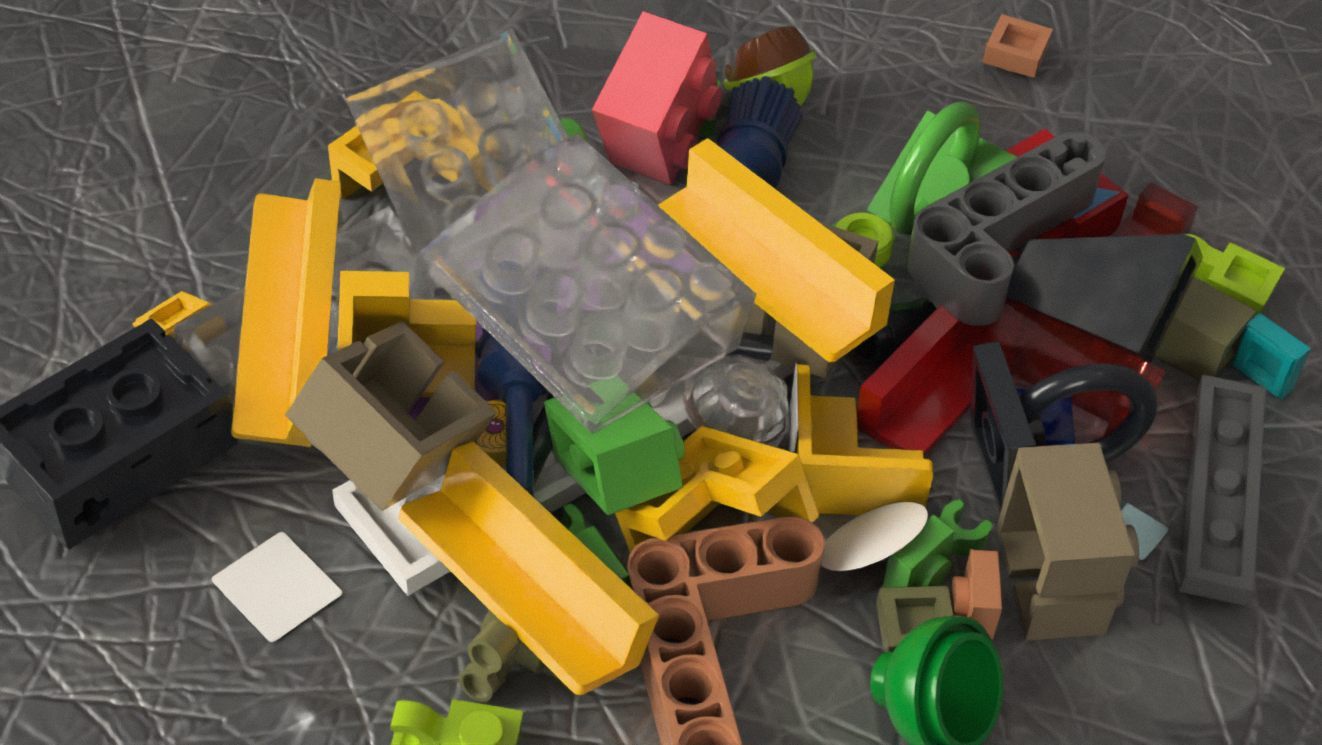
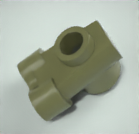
M489 610L482 622L481 632L468 645V655L471 662L460 673L459 684L470 698L479 702H487L506 681L505 676L516 663L521 664L535 674H539L546 665L516 636L512 629L503 624Z

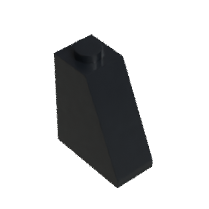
M1185 234L1032 239L1028 241L1021 256L1017 254L1012 258L1014 268L1006 302L1014 312L1148 369L1203 260V255L1197 240Z

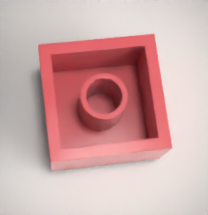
M644 11L642 12L592 108L611 164L671 186L680 168H688L689 149L698 144L697 134L704 120L710 121L713 119L722 97V89L718 87L715 73L716 60L712 59L707 33Z

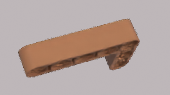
M800 517L768 519L676 534L667 541L651 538L640 542L631 550L627 560L629 587L659 614L640 665L661 745H742L707 621L797 606L813 597L818 587L825 544L824 536L820 529L811 521ZM718 571H726L729 573H720ZM652 582H660V583H663L664 585H654V584H651V583H652ZM676 639L682 641V643H668L663 640ZM682 698H692L700 701L701 703L696 705H687L677 700Z

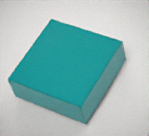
M1259 313L1246 324L1231 364L1260 386L1266 387L1267 391L1281 400L1294 389L1311 348Z

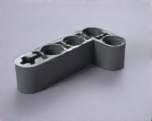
M1066 132L924 207L917 213L913 224L906 263L909 275L959 321L972 326H986L995 323L1002 316L1014 268L1013 259L1009 253L1026 244L1029 240L1042 235L1081 213L1093 204L1106 157L1105 146L1099 139L1087 133Z

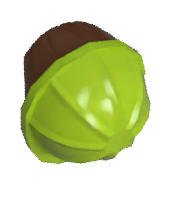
M795 26L780 27L766 32L739 47L733 71L729 64L725 66L727 77L723 81L725 89L732 91L733 87H739L740 83L745 84L746 81L753 82L754 78L761 81L762 77L767 76L772 79V83L777 81L779 85L785 84V88H793L795 91L793 97L797 99L796 103L801 106L809 95L813 83V60L817 58L815 49H810L806 39Z

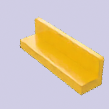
M707 138L689 149L687 187L653 207L652 221L828 362H836L887 325L895 283L894 278Z
M315 178L308 200L262 193L255 197L231 424V435L234 438L311 447L312 445L306 435L285 414L321 359L327 356L341 182Z
M474 441L452 449L441 490L401 506L398 517L399 521L503 624L512 629L516 636L574 694L584 695L640 665L659 614Z

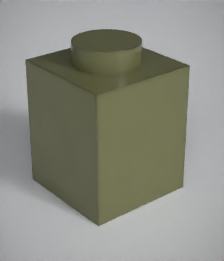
M1194 277L1155 356L1199 381L1202 375L1219 378L1232 362L1246 324L1254 318L1256 311Z

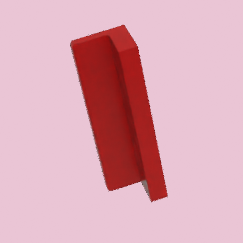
M1011 251L1009 254L1013 258L1018 253ZM1005 302L1002 316L995 323L986 326L965 324L940 305L861 385L856 411L857 429L889 449L923 450V457H925L971 408L973 346L999 341L1009 367L1042 332L1046 325L1014 312L1007 302Z

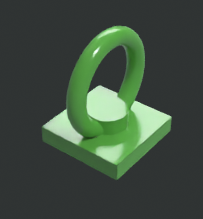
M962 101L955 102L937 114L927 110L868 206L867 212L885 219L900 234L911 238L915 217L924 207L1014 160L1017 156L980 138V115L972 104Z

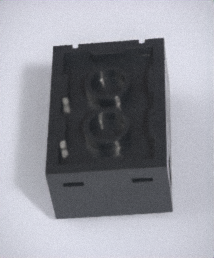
M151 318L0 405V475L67 550H70L236 446L238 440L231 435L233 414L229 394L215 380L212 382L211 376L170 335L166 336L165 330Z

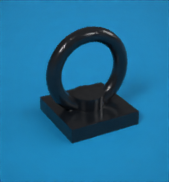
M996 341L973 346L971 429L999 513L1001 512L1018 448L1046 446L1040 415L1044 410L1062 399L1089 391H1114L1129 398L1130 410L1123 421L1104 436L1088 442L1100 443L1105 462L1107 463L1135 446L1153 424L1158 402L1154 387L1141 373L1125 366L1106 363L1088 364L1072 367L1050 375L1031 386L1019 396L1000 342Z

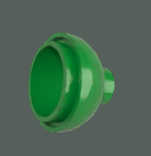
M942 616L929 619L910 631L900 641L894 652L887 651L880 655L872 669L870 687L874 701L878 706L887 709L895 730L908 745H981L991 733L1000 712L1003 698V671L998 652L989 634L979 622L964 616Z

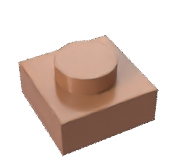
M1001 14L985 47L982 63L1002 68L1011 73H1019L1035 78L1049 47L1053 29Z
M970 549L964 576H953L950 589L952 611L955 616L969 617L979 622L985 628L992 641L1002 611L998 551Z

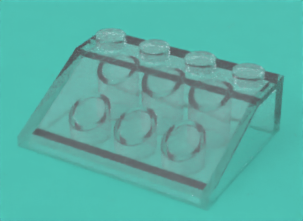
M513 29L345 99L435 297L477 291L482 274H486L488 269L496 268L497 265L503 266L504 262L511 264L515 259L521 260L524 264L539 265L543 270L549 269L550 274L557 278L617 253L609 215Z
M578 133L525 159L418 253L417 263L592 434L739 347L757 295Z

